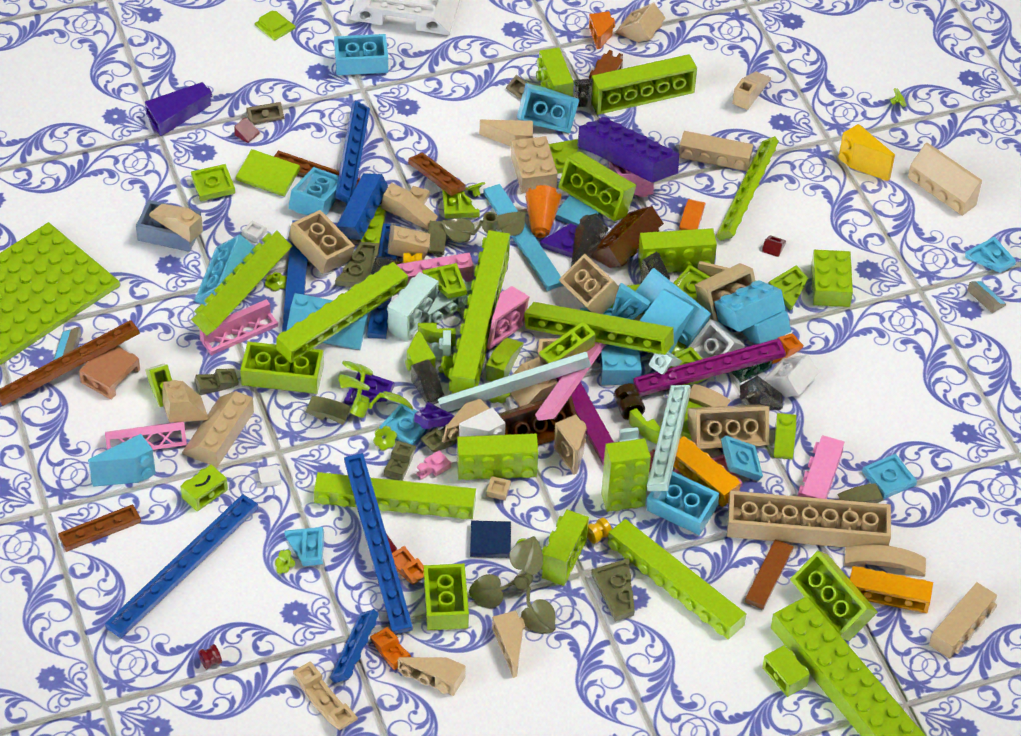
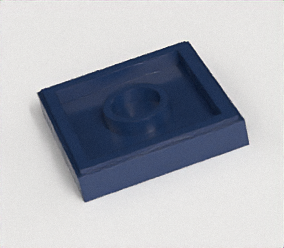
M471 520L470 557L509 558L511 551V521Z

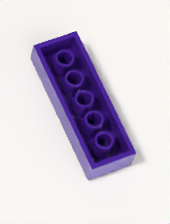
M601 117L598 120L579 126V147L651 183L678 174L679 153L661 145L657 141L647 138L645 135H640L634 130L622 126L620 123L610 120L608 117Z

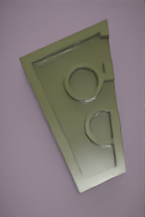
M361 242L352 254L350 262L342 269L341 275L336 278L335 286L353 287L355 284L364 281L369 275L375 274L380 247L379 243Z
M629 558L591 570V575L615 622L634 616L635 613Z

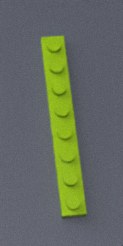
M775 136L761 142L716 234L720 241L727 238L730 239L736 234V230L742 222V217L754 197L753 194L759 186L762 176L765 174V169L770 163L773 153L776 151L779 140Z

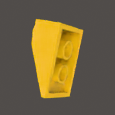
M857 124L843 132L838 158L852 169L889 181L895 154L860 124Z

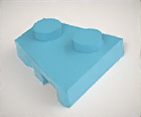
M995 236L965 252L967 259L999 273L1016 265V260Z
M620 283L611 316L633 320L649 307L650 301L623 283Z
M323 527L284 531L286 539L303 566L323 564Z

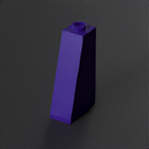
M203 82L159 96L145 101L146 115L159 136H163L211 106L212 92L209 87L207 88Z

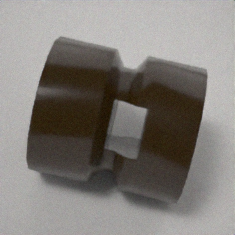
M630 383L623 384L614 391L613 396L616 404L619 406L618 408L623 419L629 420L630 411L636 408L642 415L644 414L645 406L636 385Z

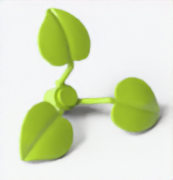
M350 361L342 362L345 367L361 374L360 381L343 374L339 376L341 388H358L357 397L350 410L351 414L364 418L368 408L372 409L379 398H386L404 404L413 411V407L407 399L387 391L379 393L370 403L369 398L361 395L362 390L369 391L370 387L364 384L365 374L372 376L373 371L361 364Z

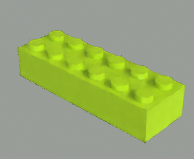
M687 54L592 75L590 102L596 114L600 115L695 93L697 66L691 55Z

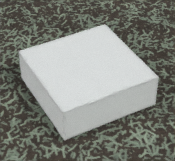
M252 220L241 231V235L257 243L267 233V227Z
M278 465L258 468L261 487L281 484Z

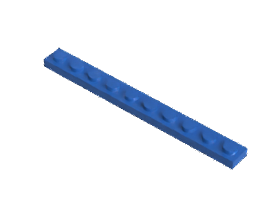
M364 454L344 457L345 467L391 631L395 635L412 631V622Z
M242 494L105 623L106 629L119 638L125 636L258 509V503Z

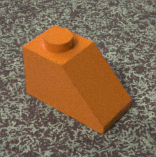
M609 11L589 14L591 35L596 48L601 49L611 38L613 28H615V19L611 17Z

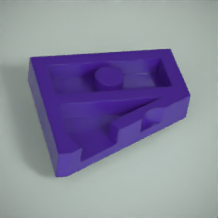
M570 223L541 240L540 245L544 249L573 258L587 234V229Z
M360 372L355 377L358 381L361 380ZM365 374L364 384L368 385L370 389L369 391L362 390L361 395L368 397L371 403L383 391L392 393L395 383L375 375ZM350 387L344 399L346 405L354 403L358 388ZM379 398L377 402H387L388 399Z
M427 402L425 407H422L420 411L415 413L414 422L420 424L424 429H432V427L437 426L445 427L453 419L454 415Z

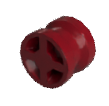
M215 644L210 645L209 649L198 650L199 658L206 670L210 669L214 664H222L220 652Z

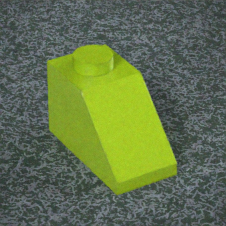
M420 331L416 332L407 350V360H405L407 370H411L414 377L436 369V357Z
M160 364L145 369L150 388L159 407H163V382L172 380L168 364Z
M777 413L774 429L773 458L793 460L797 415Z

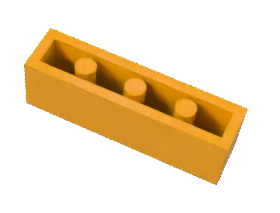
M685 436L680 438L673 467L688 479L718 492V504L724 507L729 502L730 491H740L741 482L736 476L726 471L721 464L715 462L708 453L699 449L693 441L688 440Z
M852 566L850 580L869 602L928 613L934 582Z

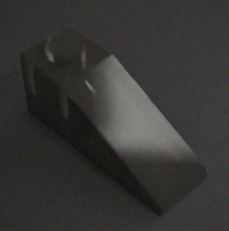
M597 213L585 215L580 219V223L575 231L571 267L584 254L591 258L609 230Z

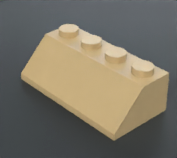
M928 142L924 144L911 163L908 174L910 180L962 216L977 205L982 180Z
M237 391L220 396L207 414L208 420H203L182 451V454L209 465L212 464L218 468L254 413L253 397Z
M740 405L688 408V429L692 441L699 449L723 448L721 439L726 435L755 446L770 445L769 406Z

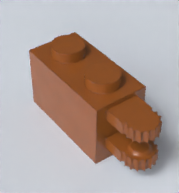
M609 50L607 54L604 53L601 59L597 60L595 69L591 70L589 80L592 79V75L622 69L623 54L619 53L617 57H614L612 50Z

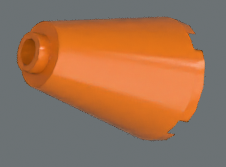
M538 185L536 189L531 190L529 188L526 191L525 199L531 232L537 238H544L550 234L562 198L561 193L556 192V188Z

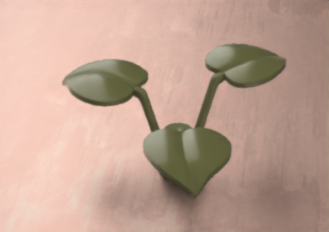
M486 212L476 229L470 220L463 218L443 220L442 226L444 231L447 232L446 235L458 243L468 242L471 235H475L481 226L486 233H488V230L496 231L497 229L498 231L502 230L504 233H510V236H516L524 230L526 212H510L498 216L494 212Z
M532 536L516 544L510 551L509 559L515 569L521 570L514 580L501 586V580L498 576L486 574L472 583L469 595L481 606L494 608L503 601L504 594L502 590L512 585H515L519 590H526V604L528 607L521 612L525 626L534 632L551 633L556 630V615L553 606L543 599H537L532 604L530 603V584L533 582V575L538 573L543 565V554L536 537Z

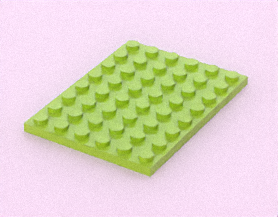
M49 222L0 252L1 365L120 287L118 279Z

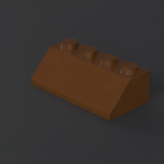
M653 206L631 211L587 254L609 268H620L627 263L629 257L638 253L640 233L659 232V228L664 223Z
M572 395L555 419L537 420L535 414L546 399L498 413L505 422V435L537 434L538 445L553 441L555 438V423L577 415Z

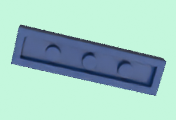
M375 609L360 613L331 673L330 679L334 683L346 681L353 675V669L361 658V652L368 643V637L376 626L379 613Z

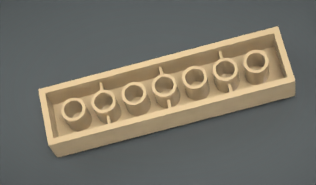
M730 491L727 537L774 541L776 539L781 542L835 547L856 545L889 546L891 539V504Z

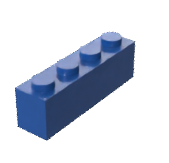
M362 174L336 225L348 239L362 240L388 188V184L382 174Z

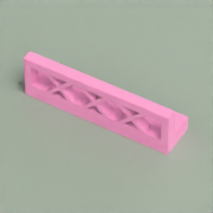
M266 299L229 315L208 336L199 329L200 341L210 355H214L278 327V322L271 314L270 303ZM266 318L271 322L266 325L260 324V321ZM246 327L254 328L250 332L243 331V329ZM230 334L237 335L234 339L226 338ZM214 341L221 342L220 345L213 348L209 344Z
M184 422L105 432L107 450L111 448V439H119L125 442L122 438L129 437L131 439L139 434H149L145 440L151 445L153 450L187 445ZM181 430L182 442L174 443L168 439L172 431ZM163 432H169L166 436L162 434ZM158 433L164 438L159 445H153L148 441L152 434ZM165 440L170 442L168 444H163Z

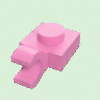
M437 451L425 458L424 463H420L417 466L419 472L416 475L420 479H424L431 473L438 476L450 469L452 462L440 451Z

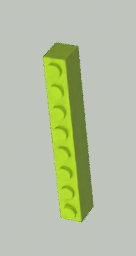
M278 230L273 234L267 233L261 239L263 243L259 242L252 249L254 253L250 252L242 259L244 263L240 262L233 269L235 273L231 272L224 278L225 284L220 283L214 289L215 294L211 293L204 300L206 304H201L194 310L196 315L191 320L206 336L213 332L292 247Z
M394 262L383 266L375 274L369 275L361 283L355 284L347 292L338 295L332 302L324 304L318 311L310 313L301 322H296L290 329L281 332L276 337V349L290 363L294 362L399 293L402 289H405L408 275Z
M533 302L524 312L525 329L563 336L584 321L595 332V342L662 355H666L674 344V329L669 326Z
M317 472L314 487V503L357 507L348 475ZM370 477L378 507L381 511L473 519L476 488Z
M624 519L609 531L608 545L613 551H617L624 559L629 558V563L635 565L642 574L650 577L657 586L669 592L671 597L683 603L689 611H693L704 623L712 626L719 635H723L729 640L745 626L747 613L627 519Z

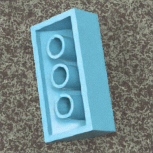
M241 234L217 246L194 301L206 304L204 300L211 293L215 294L214 289L220 283L225 284L224 278L231 272L235 273L233 269L240 262L244 263L242 259L250 252L254 253L252 249L255 246Z
M653 268L636 292L650 301L649 307L663 289L695 307L678 340L689 347L707 324L711 313Z
M295 293L290 308L287 330L296 322H301L310 313L318 311L324 304L330 303L333 300ZM369 312L323 343L360 350L368 323Z

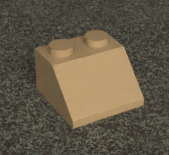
M653 2L632 11L615 32L638 43L644 40L649 41L654 37V32L662 27L661 23L665 20V16Z
M391 224L388 254L403 257L404 253H410L411 256L416 253H422V260L425 259L429 249L430 234Z
M537 357L521 364L512 375L544 364ZM555 379L543 381L510 392L519 407L546 399L557 382Z
M171 380L163 382L162 402L169 423L208 420L202 398L197 392L183 381Z
M577 415L555 423L554 449L574 475L578 472L584 454L585 434L587 431L586 424Z

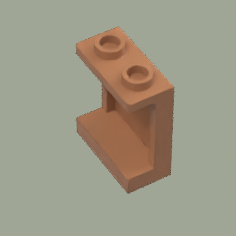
M118 345L89 360L79 370L81 383L112 400L116 396L115 387L132 370L135 372L140 371V362L135 354L123 350Z

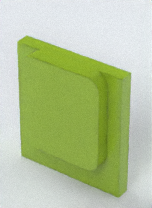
M273 10L259 17V21L255 22V26L274 41L296 29L294 24Z

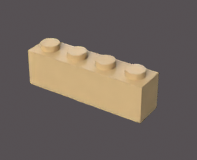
M684 131L679 145V158L748 171L754 144Z
M976 582L932 633L929 646L949 659L954 653L958 654L964 646V641L966 639L969 641L972 638L976 627L980 628L984 624L987 614L991 615L997 607L995 603L997 594Z

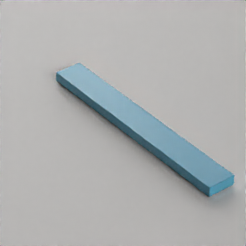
M500 184L483 189V194L497 215L518 212ZM525 223L522 233L512 236L513 240L547 291L564 286L559 281L561 278L560 274Z

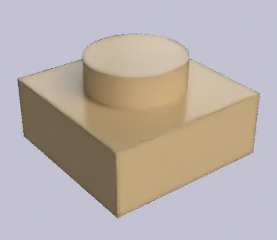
M412 186L410 193L425 205L430 196V191L416 186Z
M491 476L486 496L506 501L511 481Z

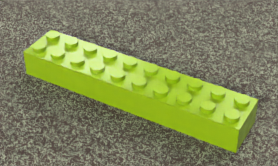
M488 230L487 237H483L482 248L484 249L479 252L478 262L480 263L476 265L474 274L476 279L472 280V294L468 295L467 305L469 307L468 309L465 308L464 311L465 323H461L460 334L462 335L461 338L457 339L456 349L458 351L453 355L452 364L454 366L449 371V391H452V394L479 385L487 352L486 347L492 318L508 266L510 233Z
M807 596L773 613L771 629L785 646L795 654L801 665L808 669L810 676L861 736H926Z

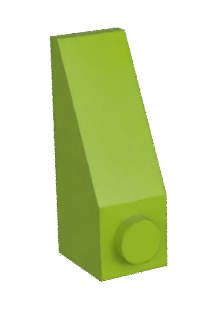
M583 321L541 350L539 355L547 363L587 352L595 346L596 334Z
M505 338L492 352L486 364V380L492 382L507 377L524 342Z

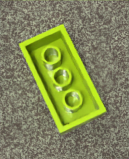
M579 151L567 157L558 188L615 222L628 214L637 185Z
M714 229L640 233L638 262L641 274H649L653 268L660 273L684 272L689 265L698 269L700 261L714 264L717 248Z
M247 341L240 369L241 385L318 394L324 368V350L312 349L290 363L276 349V344Z
M537 434L457 437L458 480L491 479V476L505 479L537 477Z
M645 438L607 443L605 445L601 495L606 512L630 508L636 509L645 506L651 459Z
M817 550L790 578L802 595L810 599L845 640L850 641L878 613L826 553Z

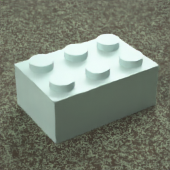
M421 272L410 279L406 288L402 289L398 297L391 301L387 307L389 333L405 341H408L418 330V323H424L428 318V311L438 295V280Z

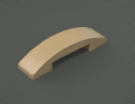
M856 545L845 548L844 566L865 567V564L900 568L905 569V574L925 577L926 558L915 552L886 545Z
M311 661L293 671V675L309 700L334 727L341 730L358 720V717L346 703L342 704L322 680V674Z

